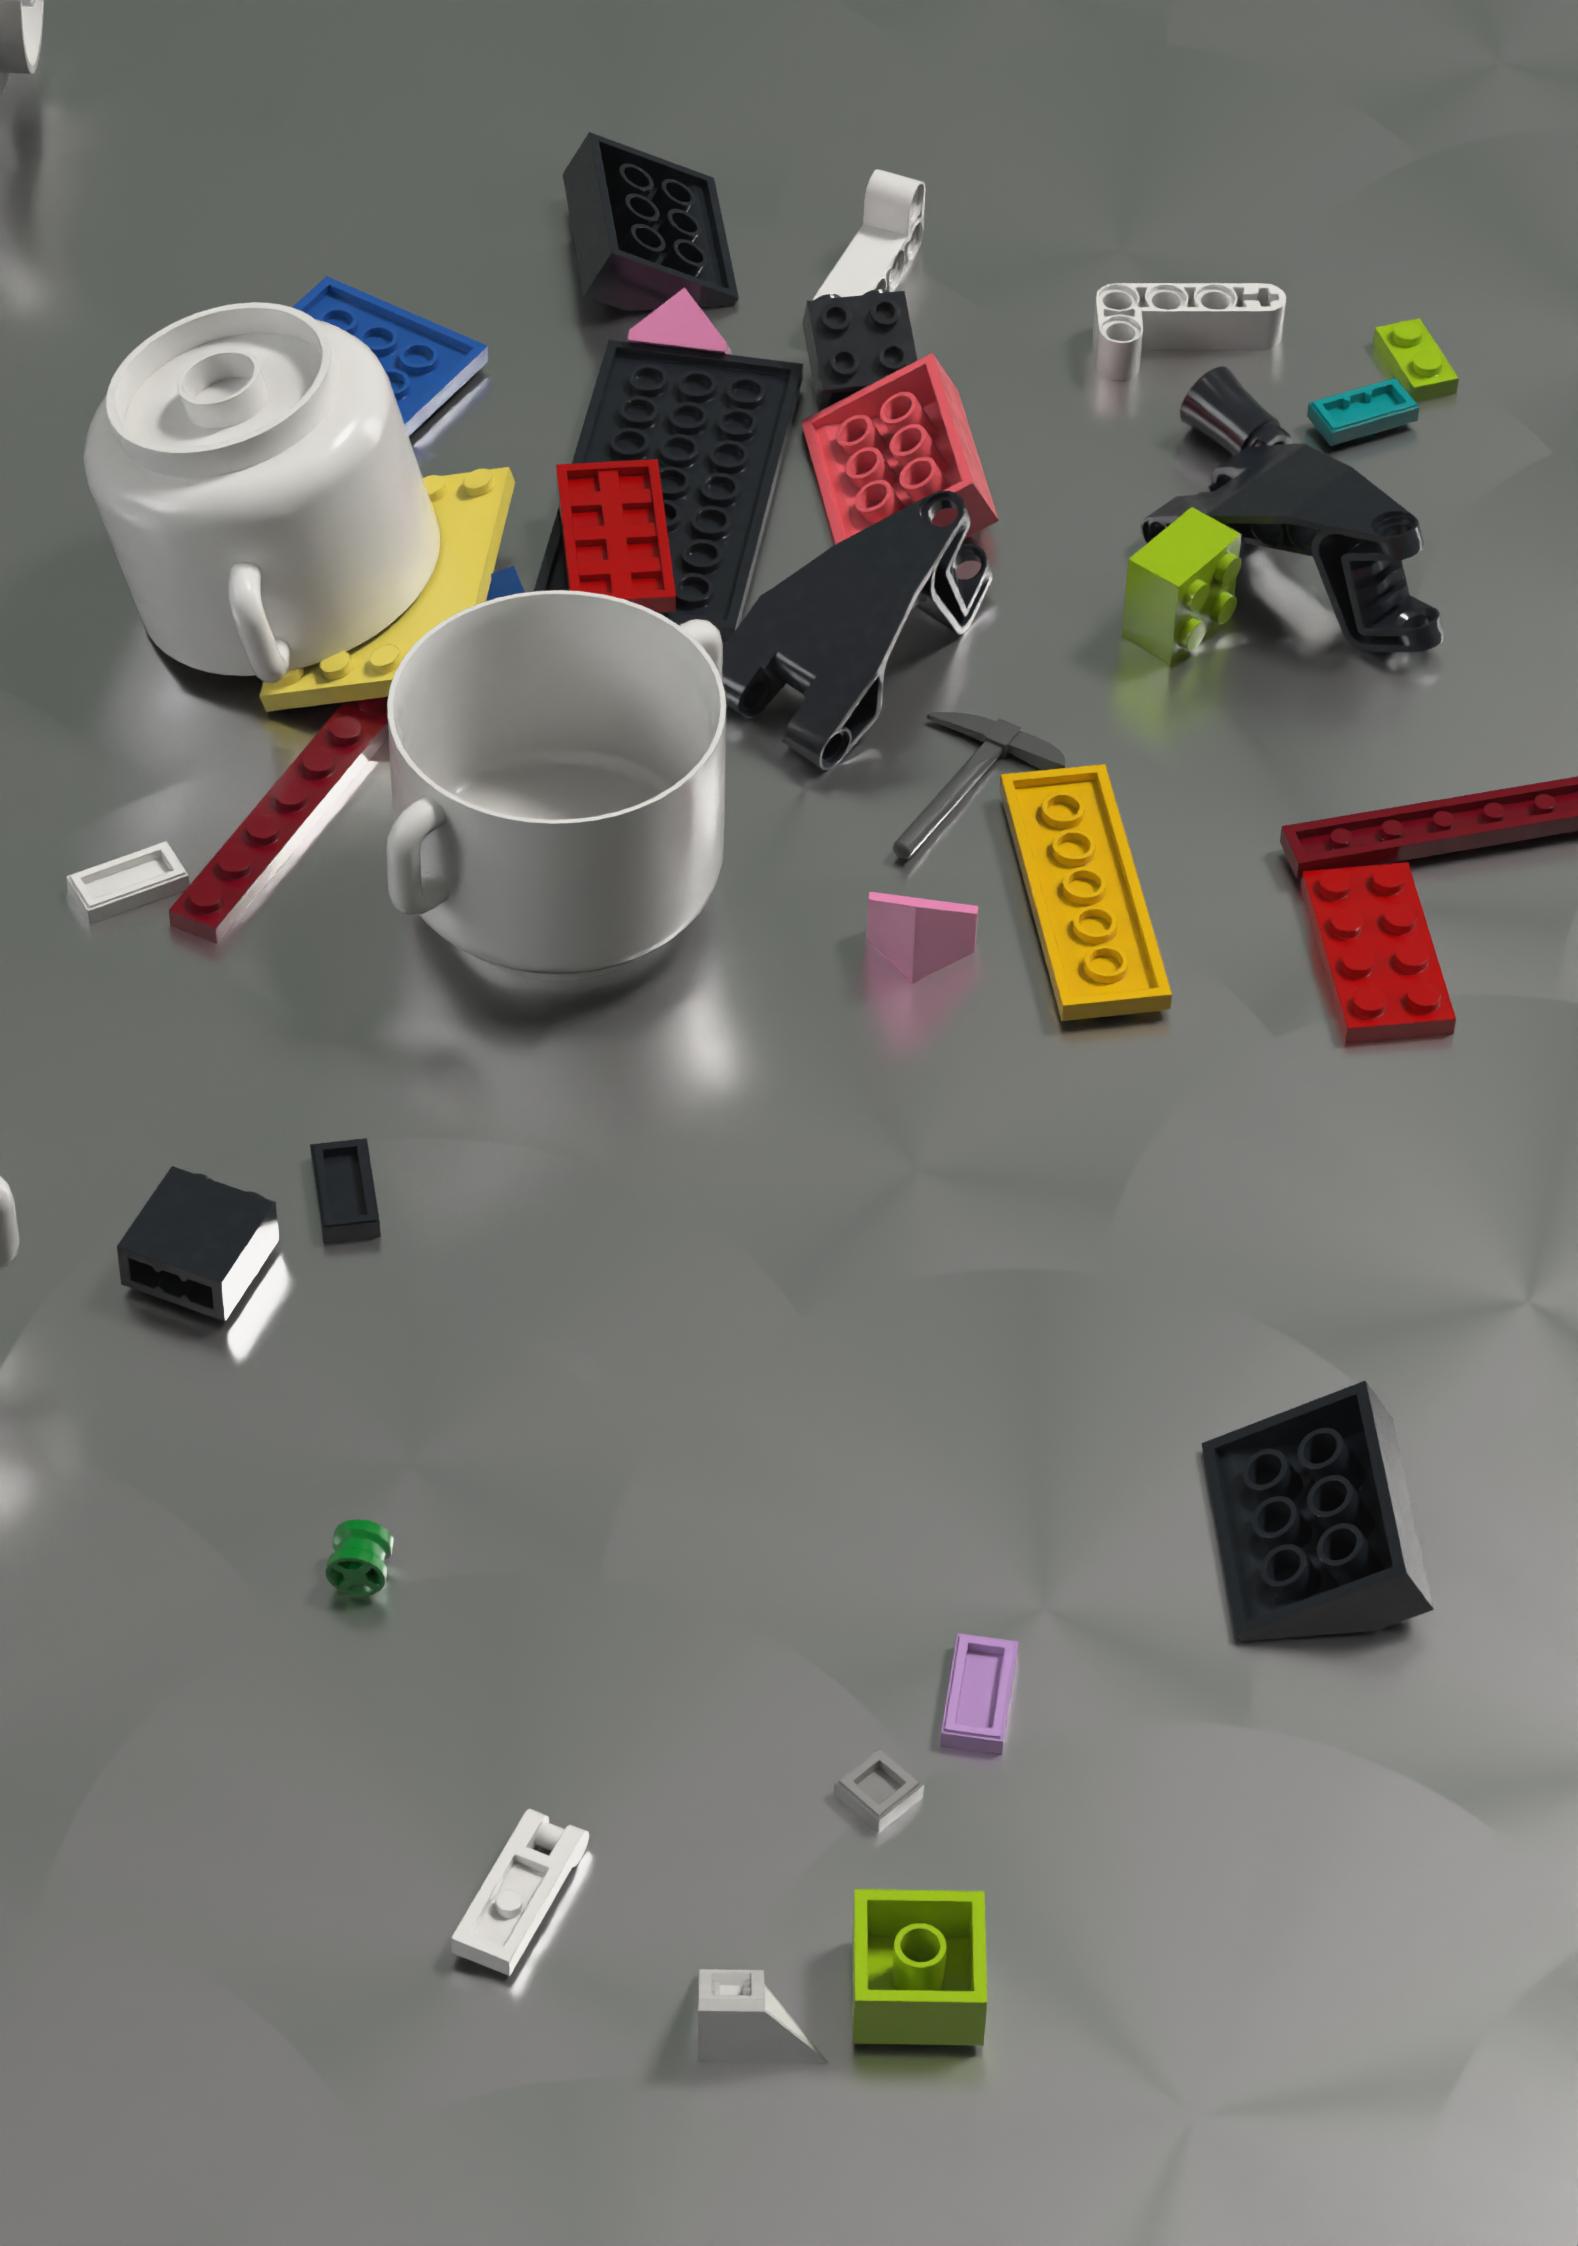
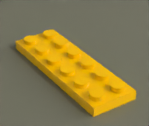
M1100 764L1000 774L999 790L1061 1021L1170 1010L1172 1000L1171 989L1106 765Z

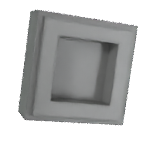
M881 1747L877 1748L839 1778L834 1785V1795L877 1833L881 1832L921 1800L924 1793V1784Z

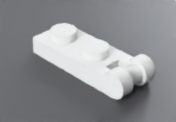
M528 1809L451 1937L452 1953L510 1976L572 1867H576L581 1861L587 1848L589 1832L570 1824L563 1829L550 1824L547 1815ZM542 1847L552 1852L550 1855H546L536 1850Z

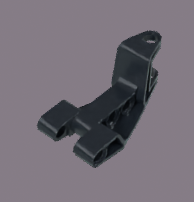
M1306 443L1245 447L1212 471L1211 485L1208 486L1210 492L1176 496L1142 520L1140 526L1141 535L1147 544L1183 513L1193 507L1242 534V543L1312 556L1344 638L1360 650L1370 652H1421L1436 647L1444 640L1445 634L1439 611L1410 595L1402 560L1418 554L1423 549L1424 542L1418 519L1353 467L1310 447Z
M951 491L933 493L835 544L778 585L760 595L723 647L722 683L725 690L726 705L745 718H753L761 713L779 691L788 684L803 694L805 700L790 720L782 742L823 770L835 767L880 715L886 663L911 609L914 606L959 635L964 634L973 622L992 581L993 570L985 551L980 546L962 544L970 528L971 521L963 499L957 493ZM953 508L958 511L956 520L950 525L937 527L932 524V518L939 510ZM976 561L981 564L978 574L970 579L958 578L956 569L962 563Z

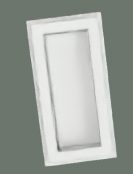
M167 841L66 876L68 891L89 925L185 891L190 885L188 873Z

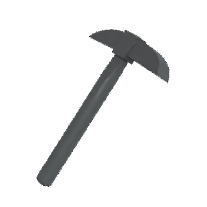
M934 712L927 714V719L980 740L983 744L896 840L893 845V851L899 858L909 859L1000 755L1006 757L1010 753L1040 770L1065 768L1064 755L1052 744L1024 733L1021 727L1000 718L994 721L977 715L957 712Z

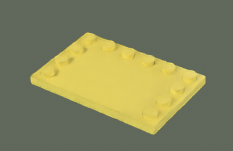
M509 467L496 469L482 468L472 472L444 476L430 475L423 478L438 521L441 543L435 569L420 595L393 623L362 644L346 652L342 651L321 660L320 663L287 671L286 675L277 682H263L260 698L266 712L388 697L397 668L417 641L439 623L456 613L486 602L491 583V574L494 571L515 485Z

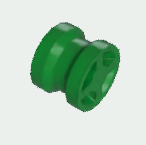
M354 1519L339 1524L334 1531L332 1546L335 1552L327 1560L325 1569L327 1580L338 1590L351 1595L365 1596L379 1592L386 1583L387 1566L385 1562L389 1560L393 1552V1536L386 1528L369 1520Z

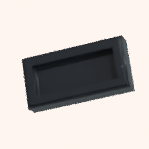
M367 1138L310 1144L323 1243L381 1237Z

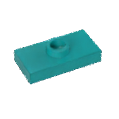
M1396 378L1309 402L1307 417L1328 444L1332 446L1418 421L1420 407Z

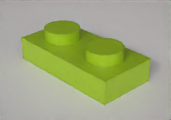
M1420 318L1375 327L1373 338L1375 347L1395 378L1415 402L1457 394L1459 377Z

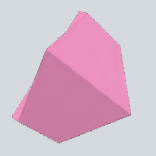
M685 287L632 327L628 333V341L632 343L731 355L727 342Z
M869 892L866 938L913 984L975 952L979 906Z

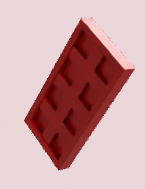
M658 459L556 464V483L569 591L604 594L642 605L657 613L676 612V592Z
M1409 863L1302 871L1300 887L1345 1044L1454 1034L1456 1016Z

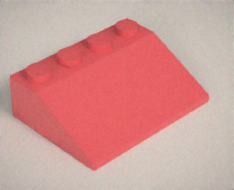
M933 353L801 421L835 544L938 491H951L957 493L963 499L971 519L970 528L965 538L999 521L959 392ZM953 508L939 510L932 518V524L937 527L948 526L956 520L958 511Z

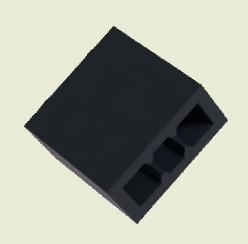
M875 289L859 296L841 297L837 294H827L815 300L807 301L802 325L818 412L918 360L905 291L889 292L885 289Z
M172 1166L117 1245L121 1285L226 1321L279 1241L276 1202L266 1199L256 1192H246L214 1181L204 1174H194Z

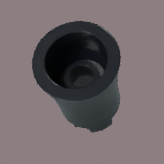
M1225 366L1216 367L1200 377L1190 388L1182 402L1180 409L1181 421L1214 440L1233 456L1245 447L1291 444L1290 434L1280 427L1279 421L1244 389L1230 369Z

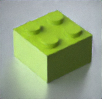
M1191 507L1128 559L1121 637L1165 662L1172 664L1187 650H1194L1200 644L1203 637L1216 625L1227 622L1237 605L1235 588L1237 575L1242 563L1241 558H1239L1242 534Z
M854 1889L852 1922V2043L984 2046L987 2013L985 1891Z

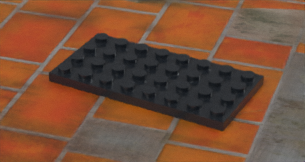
M608 340L572 464L658 459L676 592V612L659 614L678 625L694 619L707 620L720 631L722 642L727 643L741 622L803 381V364ZM559 507L534 591H569Z

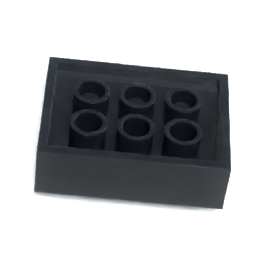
M589 132L562 174L584 296L589 297L598 304H609L626 311L653 310L660 307L685 287L699 307L734 306L739 296L714 178Z
M1366 1380L1201 1443L1236 1635L1241 1641L1378 1631L1434 1610L1393 1418Z

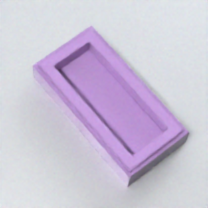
M957 1633L940 1746L1002 1754L1019 1641Z

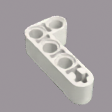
M876 169L873 172L865 193L863 225L813 300L827 294L849 297L863 295L875 289H885L889 292L894 291L915 259L921 245L925 209V184L923 181Z
M1265 283L1107 284L1097 291L1095 301L1093 344L1096 369L1104 378L1113 381H1125L1134 378L1139 373L1141 350L1270 349L1277 346L1282 338L1286 295L1279 287Z

